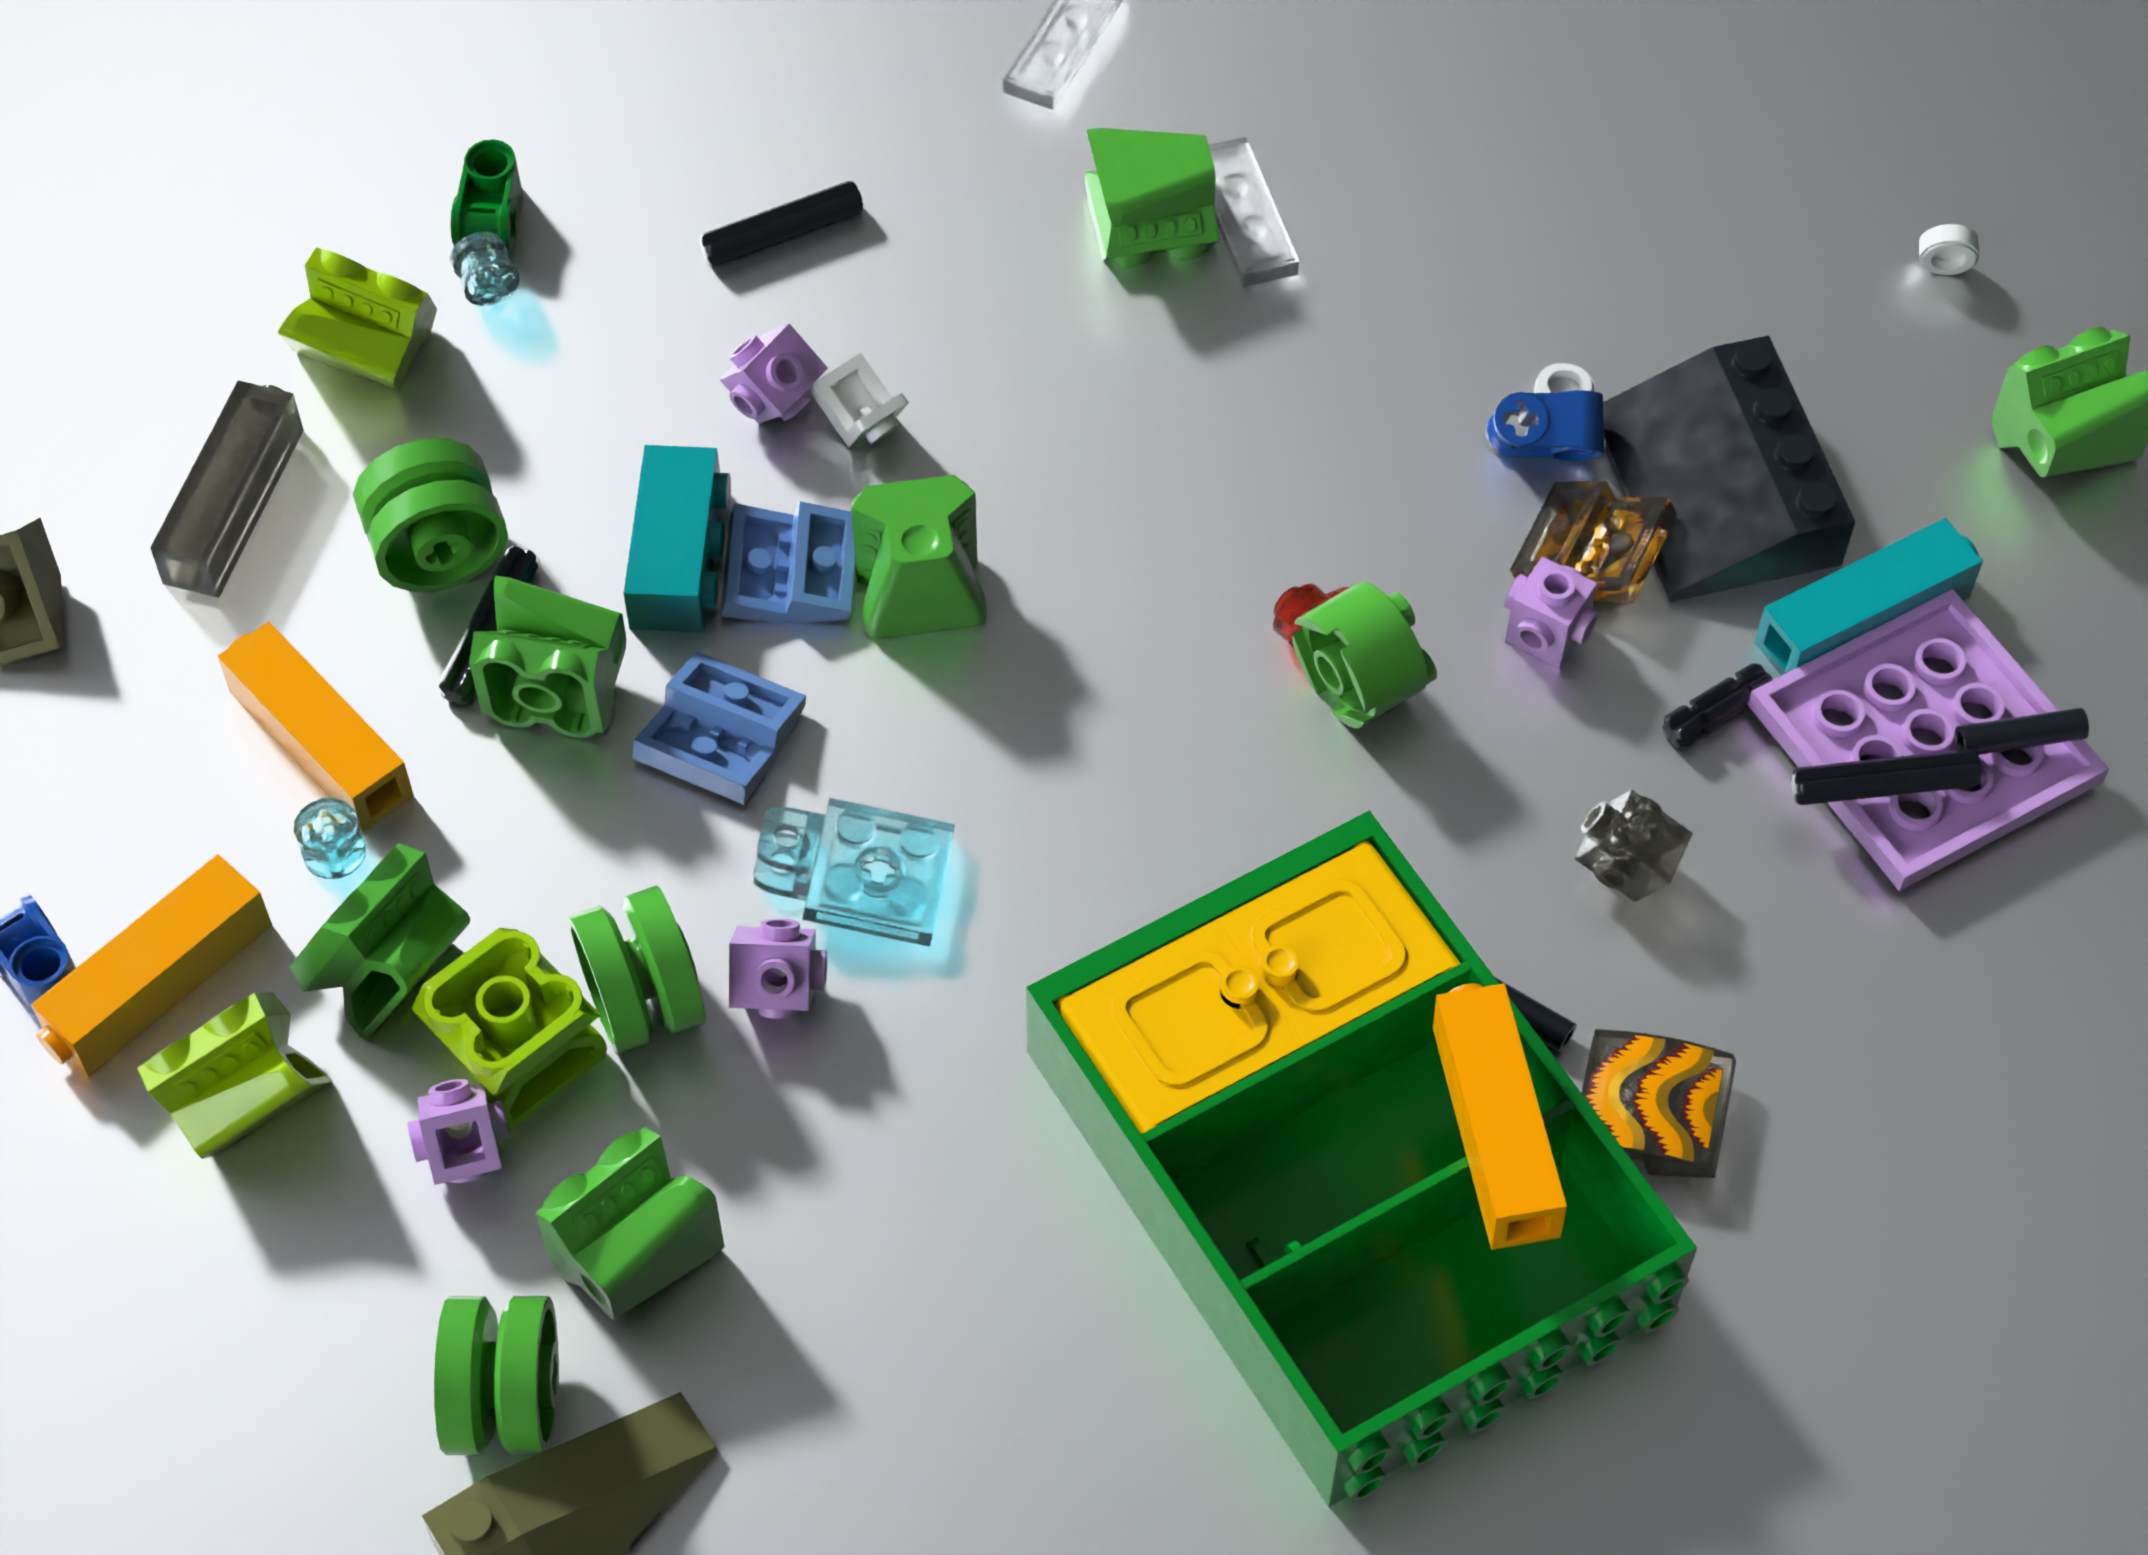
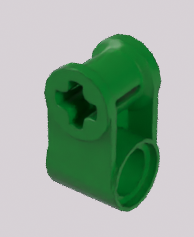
M495 139L482 140L471 146L464 156L458 193L453 200L451 209L450 229L454 247L464 248L467 242L500 244L503 250L513 251L515 248L523 191L515 153L511 146L504 141Z

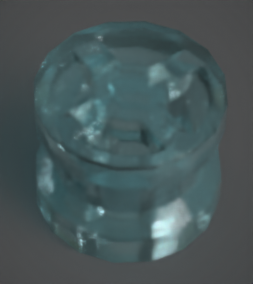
M477 232L460 240L452 249L449 257L451 267L454 273L461 279L462 291L471 304L491 306L509 298L518 288L520 282L518 270L515 264L508 259L507 247L499 235L491 232Z
M321 798L310 802L299 811L294 820L293 832L304 864L313 875L324 879H339L350 875L360 867L366 856V843L360 830L355 810L348 803L336 798ZM324 833H326V839H325V840H323V837H322V835H323Z

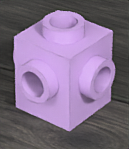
M789 323L765 333L760 339L755 334L745 340L729 356L734 365L719 380L730 391L729 397L733 405L746 417L754 419L758 424L779 416L786 421L796 415L810 401L811 397L806 391L828 367Z
M1542 556L1530 575L1527 577L1519 574L1508 591L1504 607L1510 609L1511 612L1505 642L1560 669L1577 643L1583 645L1596 625L1599 611L1593 609L1592 606L1597 583L1586 578L1581 572L1572 567L1561 566Z
M767 919L760 922V927L737 926L729 943V1008L759 1009V1015L774 1019L795 1017L798 1015L799 1010L809 1011L815 990H825L827 981V950H816V929H800V923L791 919Z
M466 1079L449 1080L432 1086L428 1090L429 1095L417 1098L418 1120L407 1122L415 1160L416 1162L428 1160L434 1185L450 1181L452 1183L470 1182L486 1176L491 1171L502 1169L499 1142L511 1140L502 1100L489 1103L486 1088L481 1082L469 1085V1081ZM470 1122V1124L462 1130H453L449 1128L452 1126Z

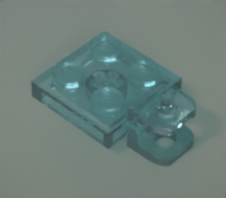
M829 798L826 815L789 807L771 808L765 813L757 846V860L752 880L758 888L768 893L806 901L802 920L930 947L955 824ZM781 830H790L794 832L796 835L777 832ZM880 861L887 863L889 867L895 870L896 874H887L884 882H876L871 880V870L863 866L867 863ZM772 867L789 872L779 873L773 870Z

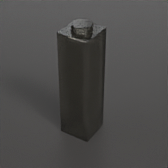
M237 380L150 546V551L162 584L217 598L220 597L304 431L294 393L284 391L274 385L265 384L261 386Z

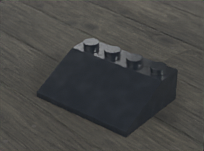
M1769 335L1711 347L1603 402L1604 448L1631 512L1644 514L1641 517L1646 518L1643 520L1647 521L1645 526L1650 527L1649 530H1652L1649 533H1652L1651 537L1655 538L1653 542L1656 543L1652 546L1656 550L1650 556L1669 602L1843 564L1856 521Z

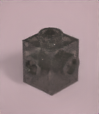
M1632 789L1609 803L1605 801L1599 802L1588 813L1581 826V833L1585 837L1575 860L1592 871L1602 884L1620 891L1632 901L1637 902L1671 883L1693 833L1664 813L1655 801L1639 795Z

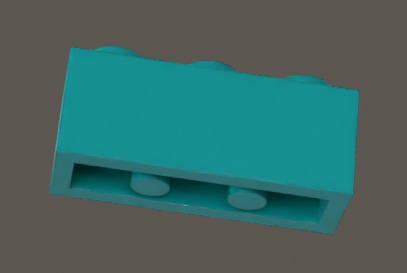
M644 445L623 592L629 629L703 632L706 608H716L718 572L711 571L712 558L723 557L725 528L724 522L717 521L719 509H729L731 495L730 473L720 472L717 448Z

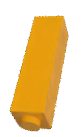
M269 621L252 633L237 638L227 650L217 656L231 694L362 833L414 797L405 762Z
M219 854L214 856L31 1004L42 1027V1030L36 1034L39 1043L56 1062L63 1065L70 1059L89 1077L272 926L261 892Z
M1475 983L1464 984L1453 988L1448 993L1436 995L1433 1032L1491 1250L1561 1238L1567 1205L1505 983L1485 987Z

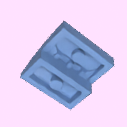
M799 501L795 514L792 515L735 503L729 517L720 616L750 621L781 623H817L849 619L852 612L855 570L852 512Z
M696 651L666 685L664 706L633 740L632 759L744 805L761 783L787 742L806 705V695Z

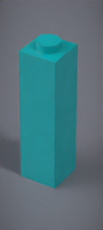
M1944 518L1765 606L1754 643L1782 676L1951 589H1954L1962 600L1969 598L1983 560L1979 557L1974 544L1967 537L1961 536L1951 523Z

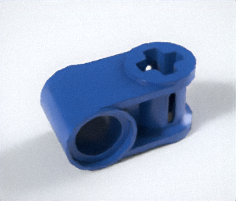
M1585 390L1558 393H1512L1501 400L1487 423L1486 436L1488 443L1495 452L1508 458H1553L1561 461H1587L1601 458L1604 456L1603 394ZM1511 415L1518 416L1519 424L1528 427L1523 436L1516 435L1515 427L1506 424Z
M27 893L19 898L20 906L0 917V976H5L30 1012L35 1015L31 1004L71 973L76 966L66 945L57 935L39 904L31 894Z

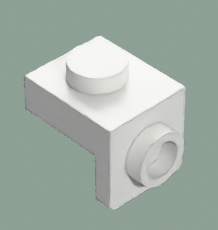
M862 353L819 378L808 389L848 448L865 437L873 445L890 435L900 427L901 424L896 417L909 403L903 393L894 398L890 396Z

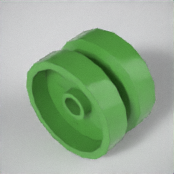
M448 438L420 439L396 446L377 457L358 476L353 491L356 509L364 533L367 535L379 576L391 586L411 592L441 591L464 584L480 575L502 555L508 539L506 523L497 498L492 493L490 479L483 460L468 444Z
M657 885L625 896L622 917L628 940H623L613 916L600 905L568 916L571 938L595 1009L601 1014L599 1017L600 1022L616 1055L649 1043L652 1025L646 1005V1000L650 999L662 1026L673 1035L706 1022L704 1003L690 949L680 926L676 923L662 890Z
M449 1296L444 1301L439 1319L434 1369V1409L440 1450L445 1455H482L493 1439L496 1426L499 1440L509 1455H537L549 1450L554 1433L559 1389L557 1321L552 1299L550 1296H513L502 1311L498 1326L496 1312L486 1296Z

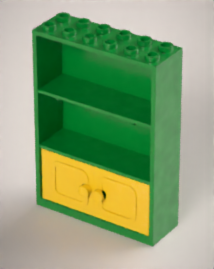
M1370 810L1026 987L1028 1054L1328 1507L1346 1497H1349L1352 1502L1368 1497L1387 1480L1386 1474L1407 1462H1409L1411 1467L1425 1464L1445 1448L1447 1444L1445 1440L1466 1428L1471 1433L1484 1430L1504 1414L1506 1410L1504 1406L1525 1394L1529 1399L1543 1396L1561 1382L1564 1377L1563 1372L1582 1361H1585L1588 1366L1598 1364L1620 1347L1621 1339L1639 1328H1642L1645 1333H1650L1668 1323L1679 1311L1677 1305L1683 1288L1689 1282L1688 1273L1697 1251L1696 1245L1510 997L1509 1001L1567 1209L1561 1238L1491 1250L1435 1040L1433 1021L1436 995L1448 993L1453 988L1464 984L1475 983L1485 987L1499 983Z

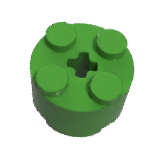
M1359 582L1298 617L1294 624L1302 626V629L1292 634L1298 661L1310 685L1317 695L1327 689L1340 703L1331 712L1337 719L1351 728L1363 727L1425 689L1427 684L1437 678L1434 662L1428 653L1420 647L1411 629L1416 620L1410 604L1400 593L1394 592L1387 596L1379 588L1368 582Z

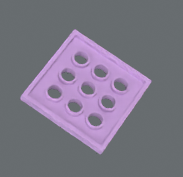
M1954 589L1752 690L1748 701L1750 709L1798 767L1860 761V757L1866 754L1890 758L1956 751L1955 729L1957 726L2059 711ZM1929 657L1946 660L1952 665L1954 671L1947 674L1936 673L1930 670L1923 660ZM1877 683L1895 685L1903 692L1904 697L1896 700L1883 698L1875 692L1873 685ZM1966 702L1983 704L1991 711L1993 716L1987 719L1974 718L1963 710L1961 704ZM1827 709L1845 711L1852 717L1854 723L1847 726L1834 725L1824 718L1822 712ZM1916 728L1933 730L1941 737L1943 742L1933 746L1922 744L1912 736L1911 730ZM2083 739L2023 748L2021 750L2026 752L2032 760V763L2027 765L2013 764L2007 761L2001 752L1979 755L1980 763L1982 764V776L1980 777L1979 784L1982 789L1976 792L1949 789L1828 802V804L1894 886L1901 891L2104 782L2109 768ZM1907 800L1921 803L1929 810L1931 816L1925 819L1910 818L1900 810L1898 804Z

